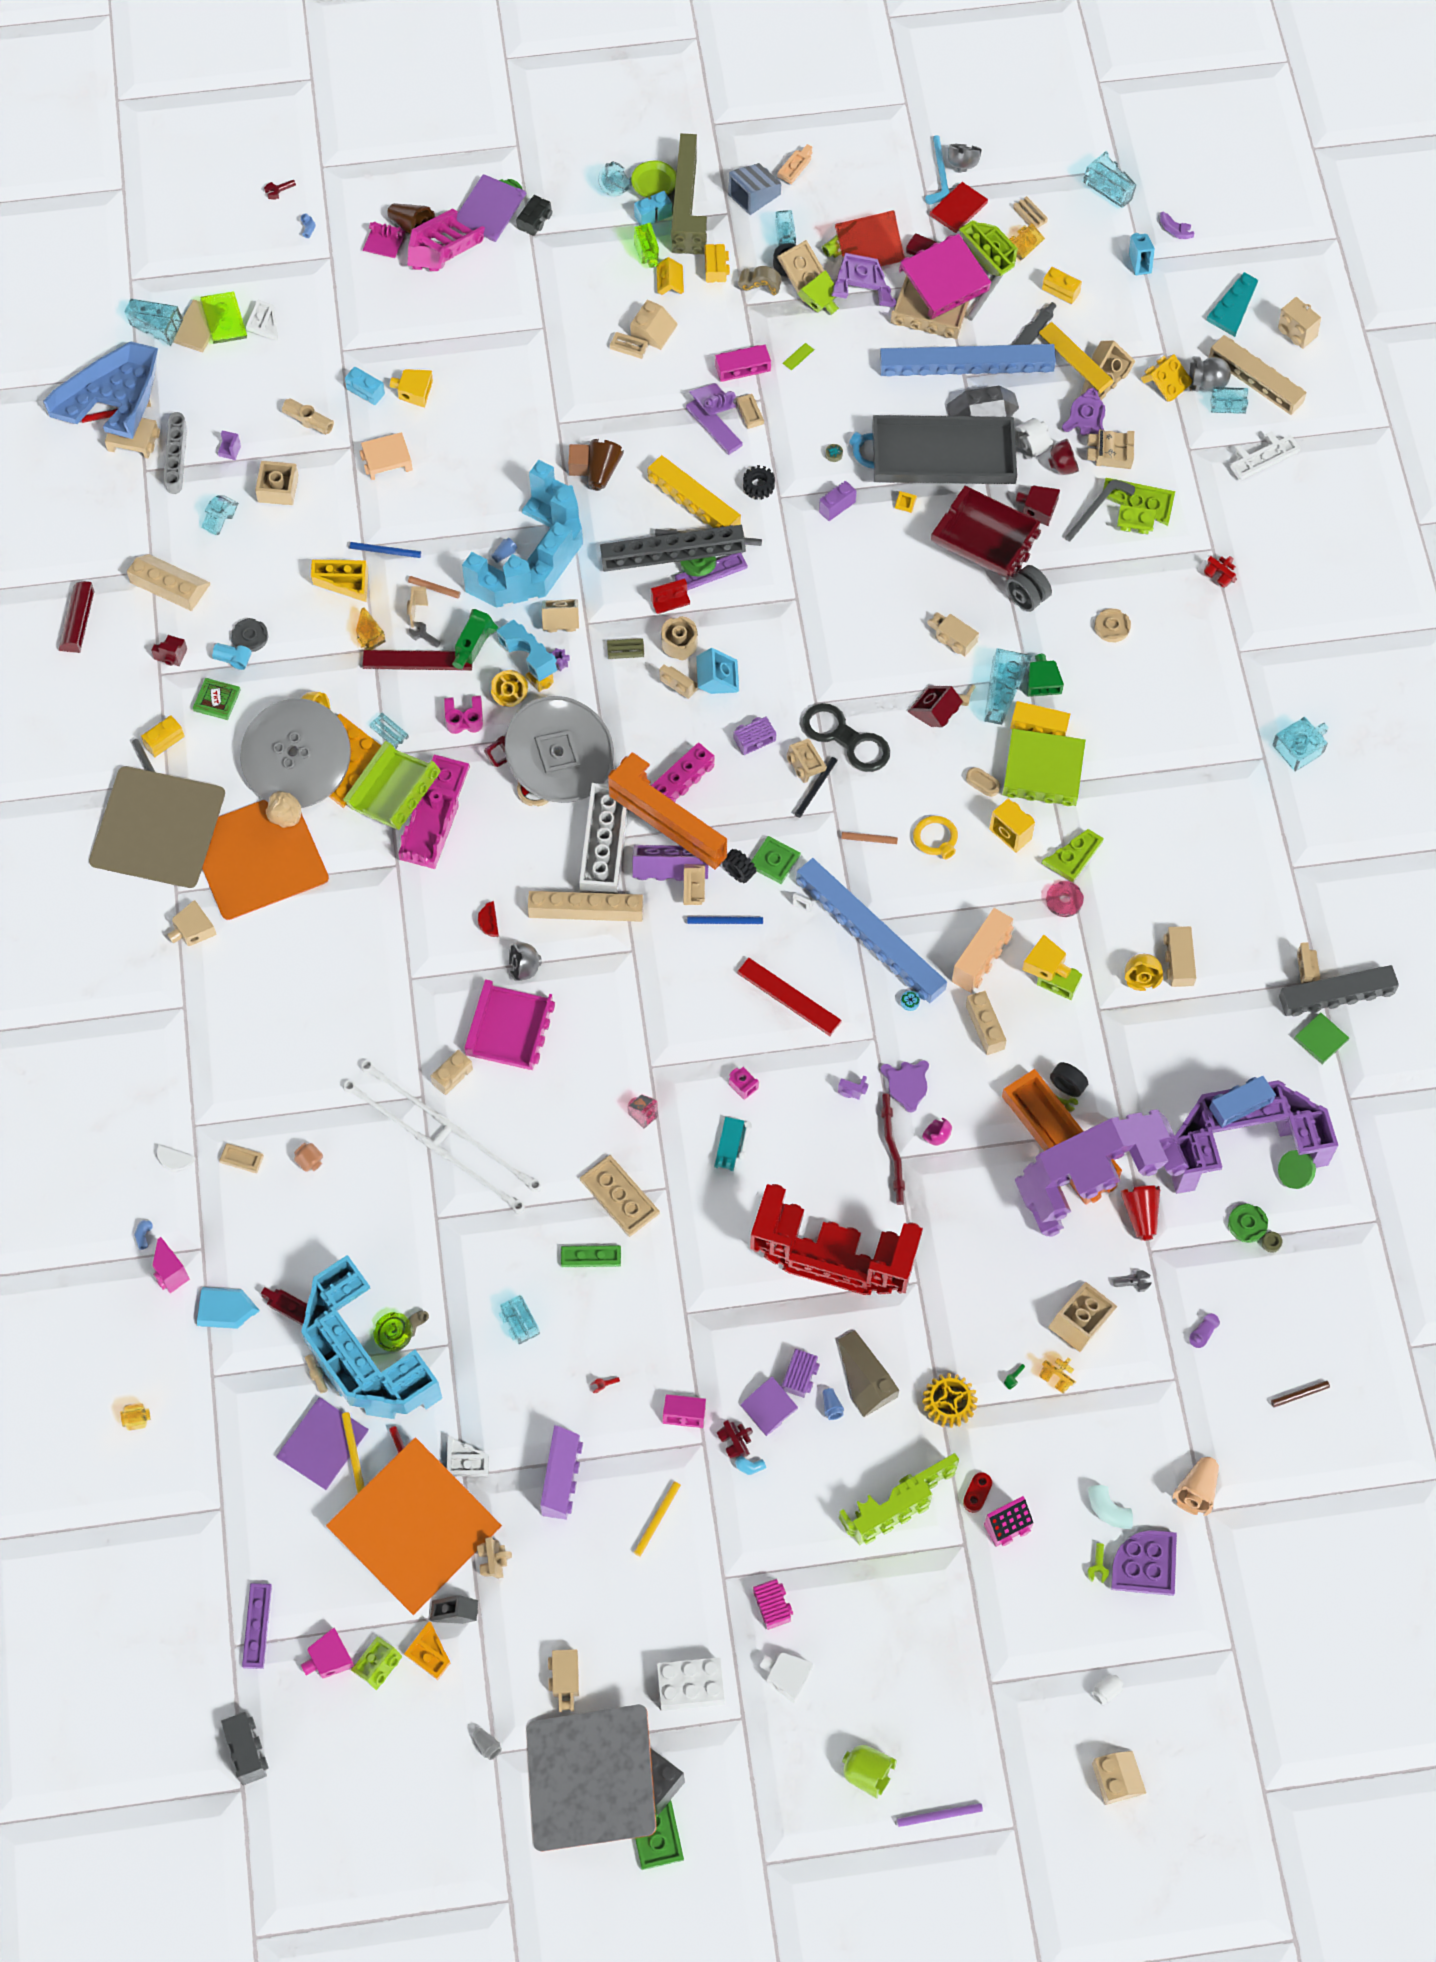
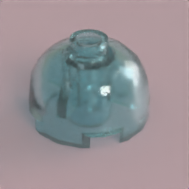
M612 161L611 163H606L600 170L598 183L604 193L617 197L623 195L631 188V177H627L624 172L625 168L622 165Z

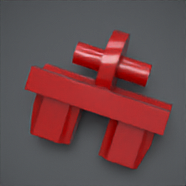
M1212 556L1207 559L1208 564L1204 569V573L1212 578L1216 572H1219L1221 574L1217 580L1219 585L1225 588L1231 582L1235 583L1237 580L1236 574L1231 571L1236 568L1232 564L1233 557L1229 556L1225 559L1221 556L1219 561Z

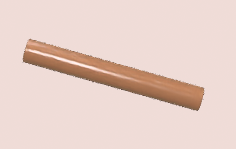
M410 576L408 579V583L426 587L427 589L457 599L460 598L461 592L413 576Z
M842 832L841 839L896 845L898 842V837L851 832Z

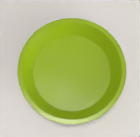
M647 161L634 169L631 183L634 190L646 198L651 199L652 195L662 191L669 195L675 189L676 172L673 167L665 162Z

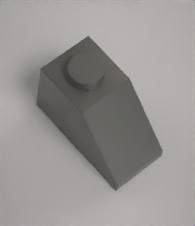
M461 1595L432 1600L430 1621L458 1624L477 1621L478 1600Z

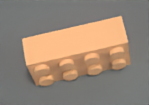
M996 908L992 909L954 965L952 976L954 984L972 993L974 988L978 989L980 987L983 975L990 972L993 960L1000 957L1003 951L1001 948L1004 944L1008 945L1012 938L1011 933L1014 929L1012 917Z

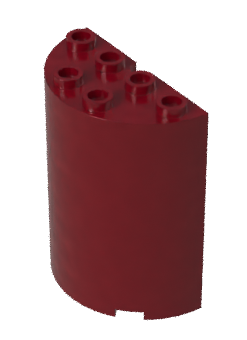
M965 485L951 504L948 513H945L931 533V542L1010 579L1022 569L1023 562L1027 563L1031 555L1029 551L1035 539L1037 540L1041 534L1039 529L1041 522Z

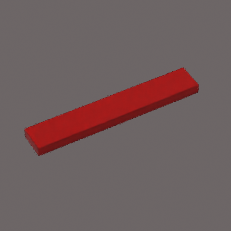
M748 958L737 971L738 975L828 1036H831L842 1023L840 1018L751 958Z

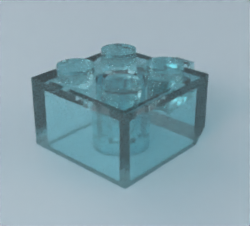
M1304 716L1277 733L1272 746L1296 772L1325 752L1328 742L1324 739L1323 735L1328 732L1329 727L1325 722L1314 727Z

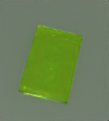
M234 291L200 297L213 344L247 339V332Z

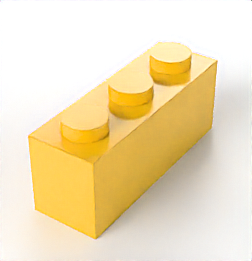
M1017 701L1010 729L1066 736L1071 713Z

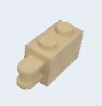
M936 612L933 615V619H929L927 622L931 628L936 630V638L939 642L948 645L955 653L961 654L964 657L978 643L979 632L952 614L944 617Z
M552 1650V1657H548V1670H552L553 1678H549V1691H553L554 1697H559V1712H562V1710L574 1712V1697L579 1696L578 1650ZM562 1697H570V1701H562Z

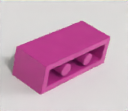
M766 344L756 345L746 349H738L715 355V367L720 382L770 372L771 359Z

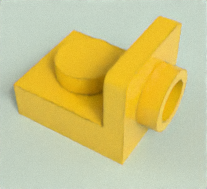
M530 672L525 674L526 679L538 692L548 689L554 683L553 674L540 682Z

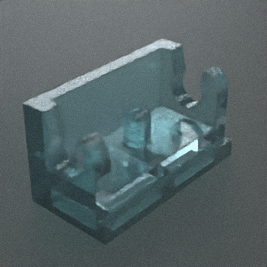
M1213 387L1210 398L1211 413L1246 414L1249 401L1247 399L1248 388Z

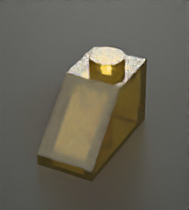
M363 607L360 611L356 628V642L360 648L364 647L365 650H373L386 642L385 634L365 607Z

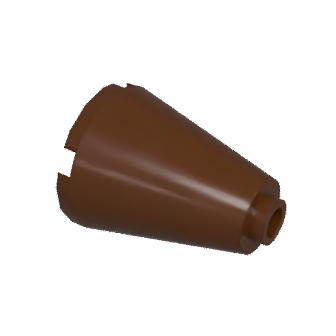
M393 203L387 210L388 218L410 235L412 229L435 218V213L430 209L431 207L424 205Z
M592 439L589 444L588 485L596 491L606 487L624 454V450L621 451L622 447L609 440H604L603 443L598 442L599 439Z

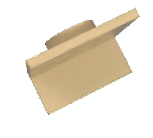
M412 586L411 597L407 601V615L410 616L411 628H414L416 605L428 606L426 587Z

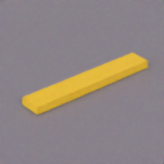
M1052 321L1039 332L1040 336L1048 344H1054L1055 350L1100 394L1114 382L1107 373Z

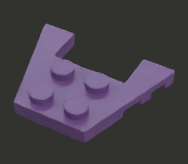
M845 253L834 284L832 296L846 299L849 295L848 285L878 290L879 305L893 308L896 305L895 298H892L890 294L891 289L885 283V275L878 259Z

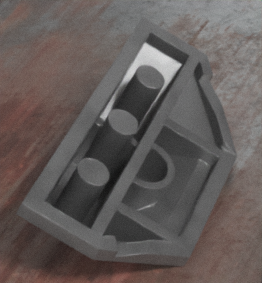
M998 385L964 391L947 404L949 416L1012 417L1019 409V405L1014 392Z

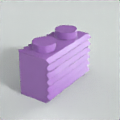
M847 481L841 482V485L839 484L828 494L820 498L819 513L826 520L831 521L856 503L857 491Z
M767 716L763 718L757 717L750 724H742L736 727L733 731V739L745 756L750 752L752 753L763 746L765 747L775 742L776 731Z
M798 1349L794 1350L782 1383V1388L785 1392L805 1398L806 1393L810 1394L814 1383L811 1381L813 1374L817 1375L820 1363H817L818 1356Z

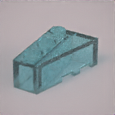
M130 298L124 311L131 326L146 334L153 335L158 340L165 341L169 346L172 345L183 321L180 310L175 305Z

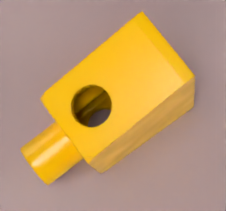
M405 369L401 379L391 377L390 388L398 389L400 400L425 408L433 384L432 370Z
M1044 934L1024 960L1022 968L1025 972L1047 981H1052L1056 974L1066 979L1072 969L1064 964L1067 956L1066 952Z

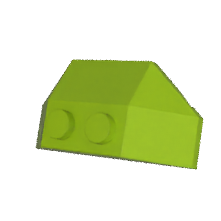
M972 220L959 229L964 242L976 260L990 275L1002 276L1015 267L1018 248L997 226Z

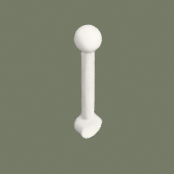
M746 1121L744 1124V1138L741 1151L738 1153L740 1159L745 1158L744 1151L749 1129L752 1128L750 1121Z

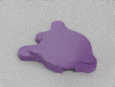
M1089 388L1086 393L1074 400L1070 409V417L1062 425L1064 432H1070L1074 428L1079 427L1080 434L1086 436L1088 434H1098L1099 429L1104 430L1103 419L1106 409L1095 388Z
M925 1060L920 1061L916 1065L902 1062L900 1070H896L889 1064L881 1066V1073L889 1082L890 1096L910 1113L917 1110L918 1104L927 1093L925 1074L929 1069V1063Z

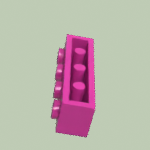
M698 742L651 786L676 802L677 798L684 796L688 792L689 787L697 784L706 772H710L714 768L715 755Z

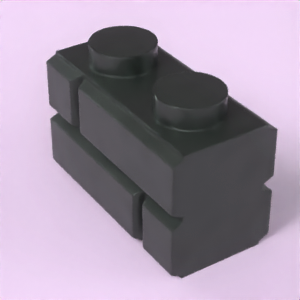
M533 195L516 219L517 228L535 236L538 231L543 229L545 220H549L552 216L553 211L551 210L550 201Z

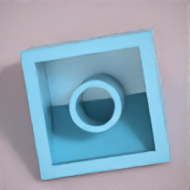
M710 648L696 656L699 689L710 694L739 692L737 659L714 648Z

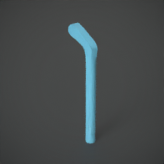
M935 135L933 141L942 190L939 193L925 197V201L929 205L942 201L949 194L939 135Z

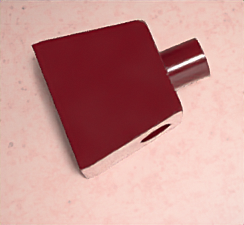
M1033 485L1029 494L1018 492L1015 502L1024 504V514L1040 521L1043 525L1049 526L1059 500L1060 489Z

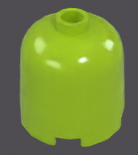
M858 1745L851 1752L847 1751L843 1757L842 1763L845 1764L843 1768L844 1777L849 1783L877 1799L878 1795H882L891 1778L888 1777L890 1769L895 1770L897 1760L868 1745Z

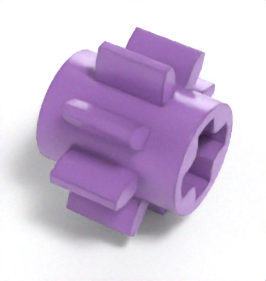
M555 648L553 652H549L557 660L555 663L557 670L561 672L565 667L568 668L567 661H570V656L565 655V649Z

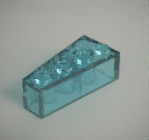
M1000 648L996 649L992 659L984 722L1003 724L1033 655Z

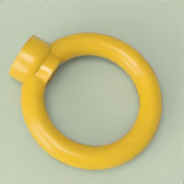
M929 816L922 819L916 825L913 831V840L919 850L929 855H941L945 860L955 854L954 846L958 839V831L951 820L942 816ZM932 823L943 824L950 831V840L942 843L938 848L925 845L920 836L922 829Z

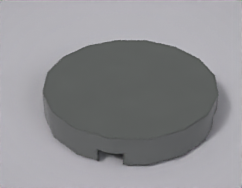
M253 618L243 619L232 630L234 645L236 647L245 646L251 652L262 649L269 638L265 624Z

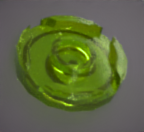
M396 1312L387 1313L376 1323V1328L373 1332L375 1343L387 1352L402 1350L409 1344L413 1336V1326L404 1314Z

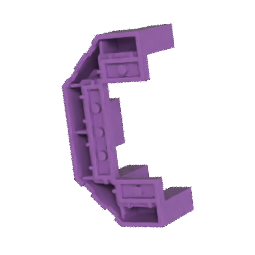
M1276 1080L1268 1082L1276 1094L1272 1103L1221 1128L1209 1107L1216 1095H1224L1230 1089L1202 1094L1175 1135L1189 1165V1168L1185 1169L1184 1173L1178 1176H1171L1176 1194L1195 1191L1202 1173L1222 1170L1223 1166L1213 1133L1276 1122L1280 1137L1293 1135L1298 1155L1310 1154L1316 1168L1329 1166L1339 1145L1328 1109L1322 1105L1318 1106L1310 1101V1098L1296 1090H1291L1285 1086L1286 1084Z
M1158 1109L1150 1110L1148 1112L1149 1115L1144 1116L1141 1112L1129 1114L1123 1120H1119L1118 1117L1110 1118L1039 1153L1035 1157L1036 1162L1030 1163L1023 1170L1024 1175L1017 1176L1015 1182L1026 1208L1032 1211L1041 1233L1046 1237L1059 1234V1230L1064 1228L1061 1219H1064L1068 1213L1072 1212L1060 1186L1068 1184L1072 1179L1078 1194L1084 1199L1097 1196L1098 1192L1103 1189H1112L1116 1186V1183L1120 1182V1179L1111 1159H1119L1128 1151L1133 1158L1138 1172L1143 1176L1154 1175L1163 1166L1171 1176H1178L1184 1173L1185 1169L1189 1168V1165L1167 1118Z

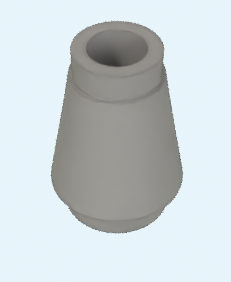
M478 1728L472 1734L484 1758L492 1760L501 1753L500 1742L482 1728Z

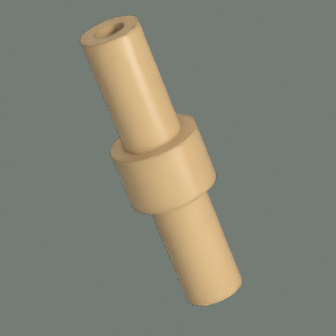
M312 1354L307 1355L305 1360L310 1369L311 1379L315 1381L320 1394L328 1391L322 1378L323 1373L320 1367H317Z

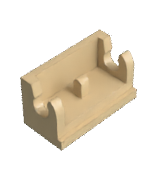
M684 864L683 905H702V902H705V864Z

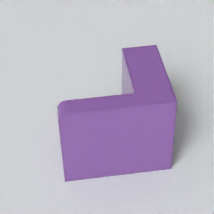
M222 430V443L218 455L219 457L236 460L241 448L239 435Z

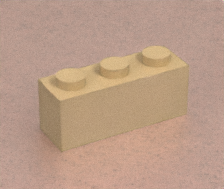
M1191 926L1168 927L1167 933L1163 936L1164 945H1167L1165 962L1169 963L1167 980H1170L1171 987L1194 986L1197 977Z
M986 991L967 996L966 1008L986 1055L1005 1050L1007 1040Z

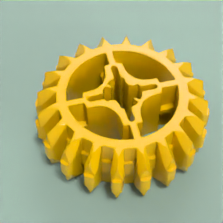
M947 1373L946 1378L941 1374L939 1375V1381L933 1378L932 1384L928 1383L926 1386L928 1390L923 1392V1395L926 1397L922 1400V1403L926 1404L924 1411H930L928 1418L935 1417V1424L939 1420L942 1421V1427L946 1423H949L950 1428H953L954 1423L960 1427L961 1420L967 1423L968 1417L972 1418L974 1415L973 1411L977 1409V1406L974 1404L978 1401V1398L974 1397L976 1390H970L972 1384H965V1377L961 1381L958 1380V1374L954 1378H951L950 1373ZM950 1387L956 1388L960 1391L954 1392L951 1390ZM942 1388L943 1397L938 1398V1401L934 1402V1394ZM947 1396L948 1398H951V1400L954 1399L953 1405L952 1403H949V1401L946 1402ZM966 1399V1407L958 1413L957 1404ZM946 1409L950 1414L943 1413L940 1410Z

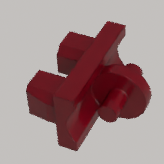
M729 1420L723 1422L724 1427L716 1433L721 1442L731 1438L733 1445L726 1448L729 1458L734 1459L739 1456L747 1457L750 1455L746 1444L752 1442L749 1437L753 1433L752 1428L745 1429L742 1423L736 1427L735 1423Z

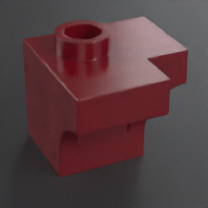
M168 635L164 642L154 644L151 651L154 660L164 662L169 666L175 665L180 667L188 648L185 639Z

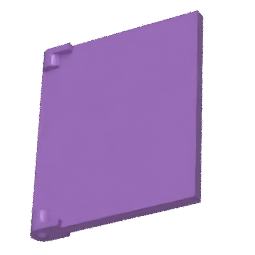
M483 174L461 207L456 219L473 231L481 226L485 227L484 237L496 242L527 193L520 188H515Z
M319 1397L276 1458L324 1490H327L350 1458L341 1415L343 1412ZM351 1418L356 1447H358L369 1429Z

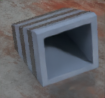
M760 163L729 172L728 195L750 216L781 195L782 185L780 180L775 178Z

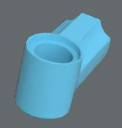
M217 643L213 648L212 657L215 660L230 663L236 669L244 670L252 652L245 646H237L235 648Z

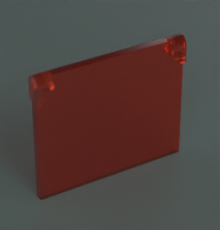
M891 210L836 223L835 230L842 258L845 253L878 259L881 267L901 262L905 256L895 211Z

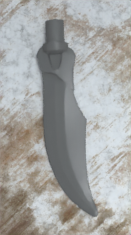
M1051 302L1048 307L1040 310L1035 321L1025 326L1021 335L1012 345H1030L1038 337L1039 332L1047 322L1053 318V311L1057 305Z

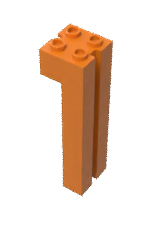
M633 752L628 757L625 756L620 765L608 775L609 796L716 870L727 858V838L649 785L651 782L647 779V773L645 772L650 766L647 761Z
M1035 1069L1003 1089V1099L1044 1151L1084 1132ZM1111 1159L1120 1179L1122 1169L1114 1159ZM1071 1179L1070 1182H1069V1184L1072 1186V1188H1073V1189L1075 1190V1192L1078 1194V1191H1077V1189H1076V1187H1075V1185H1074V1182H1073V1180ZM1118 1183L1112 1189L1099 1191L1098 1195L1093 1198L1084 1199L1080 1195L1079 1197L1086 1205L1090 1202L1095 1203L1102 1197L1101 1193L1112 1192L1118 1187Z

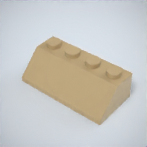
M150 554L137 557L127 570L130 583L190 611H193L211 585L210 582Z

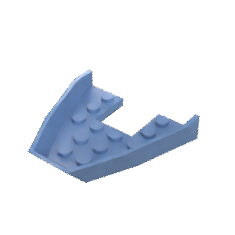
M130 341L96 360L55 388L43 402L49 416L78 424L97 402L119 407L103 425V429L107 433L133 439L149 402L155 376L158 348Z

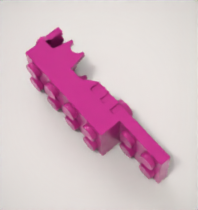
M434 754L432 760L441 772L412 811L409 826L405 825L404 833L401 835V847L398 852L399 860L431 869H436L459 807L458 797L470 768L469 763Z

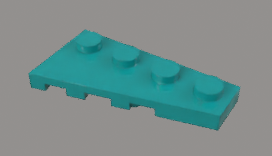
M1243 272L1210 312L1206 321L1236 337L1259 280Z

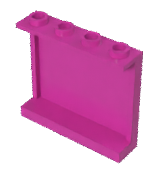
M960 234L950 235L943 242L934 243L930 248L920 250L912 257L904 258L899 267V272H905L929 308L927 315L931 320L989 291L992 283Z
M485 979L464 1047L466 1056L533 1071L535 1064L538 1065L540 1060L539 1049L545 1043L544 1032L550 1026L549 1014L553 1013L555 1009L552 994L545 998L493 986V981Z

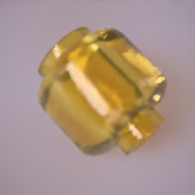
M141 1402L125 1405L123 1411H120L122 1427H126L128 1431L144 1429L147 1426V1421L151 1420L149 1408L145 1409L144 1404Z

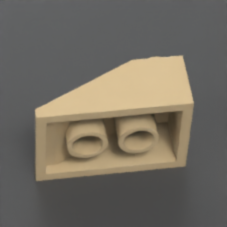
M1085 1282L1057 1313L1048 1328L1077 1351L1081 1352L1118 1306Z

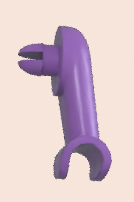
M1213 1313L1207 1314L1203 1318L1204 1321L1190 1334L1189 1341L1193 1347L1202 1348L1207 1344L1214 1329L1220 1325L1217 1315Z

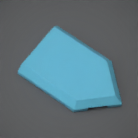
M202 1287L197 1326L238 1329L246 1320L256 1315L260 1310L243 1290Z

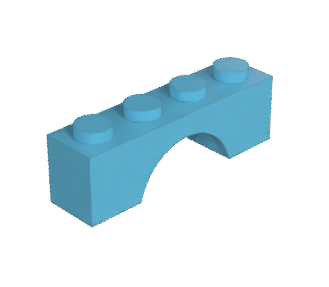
M513 619L496 630L499 643L508 652L526 651L530 653L526 658L529 672L539 682L557 671L555 656L552 653H548L542 643L539 644L533 634H529L522 624H518Z

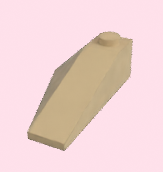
M1114 340L1100 341L1092 356V360L1114 381L1101 394L1098 392L1100 400L1105 398L1106 394L1111 389H1114L1121 379L1128 376L1135 363V360ZM1086 379L1080 396L1086 393L1089 388H1094Z

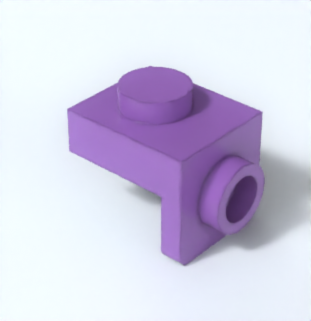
M863 1075L860 1085L841 1078L838 1084V1093L846 1098L852 1097L860 1100L861 1095H865L869 1084L866 1083L867 1076Z

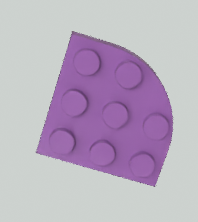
M1150 1530L1139 1532L1127 1539L1119 1547L1113 1560L1111 1590L1174 1596L1177 1533Z

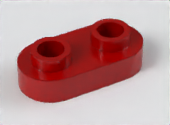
M980 1472L972 1478L963 1499V1506L968 1512L976 1513L983 1508L992 1487V1479L987 1473ZM982 1479L986 1484L980 1485L978 1481ZM976 1498L978 1502L974 1504L970 1499Z

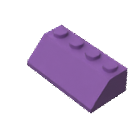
M634 845L633 878L638 880L655 878L659 881L674 878L676 881H684V864H705V879H708L709 865L680 845Z
M554 1425L540 1506L543 1517L567 1520L568 1514H572L573 1501H570L571 1493L575 1494L577 1481H574V1475L579 1473L580 1462L577 1461L578 1454H582L583 1442L580 1441L579 1434Z

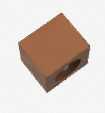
M569 444V476H588L589 445Z

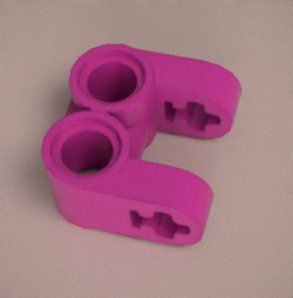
M481 695L472 696V708L467 709L465 712L455 709L454 697L444 698L446 727L450 733L458 734L463 730L476 733L483 728Z

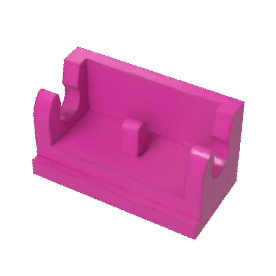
M666 1394L663 1424L703 1428L706 1399Z

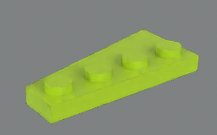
M1105 478L1103 490L1110 481L1117 479ZM1122 481L1135 487L1134 495L1130 496L1123 491L1115 489L1106 498L1120 505L1156 510L1155 521L1168 526L1176 491Z

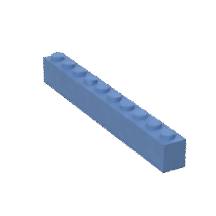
M1054 344L880 349L881 376L888 377L981 373L1012 374L1020 372L1047 373L1054 372L1056 363Z
M811 858L797 870L796 881L801 888H806L814 900H819L827 912L833 913L841 925L847 926L854 937L861 939L864 946L868 950L875 952L881 962L889 965L895 975L903 978L904 983L909 988L912 987L917 991L922 1000H926L930 1004L946 990L947 981L819 862Z

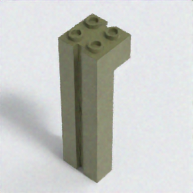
M680 133L671 229L672 253L705 255L704 245L707 244V216L692 215L697 164V134Z

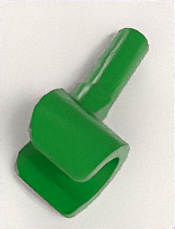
M1021 1364L1015 1372L1006 1377L1004 1384L1009 1390L1018 1384L1015 1378L1025 1368L1024 1364Z

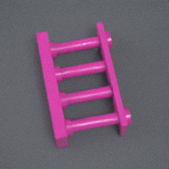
M452 208L412 229L409 245L412 247L423 243L441 253L439 263L442 264L480 244L484 239L485 227L481 226L474 231L457 221L458 211ZM455 227L466 235L463 236L451 228ZM444 232L456 240L452 241L441 233ZM431 238L437 239L438 241L442 242V243L445 244L446 246L443 247V246L439 245L438 243H436V242H434L433 240H431Z

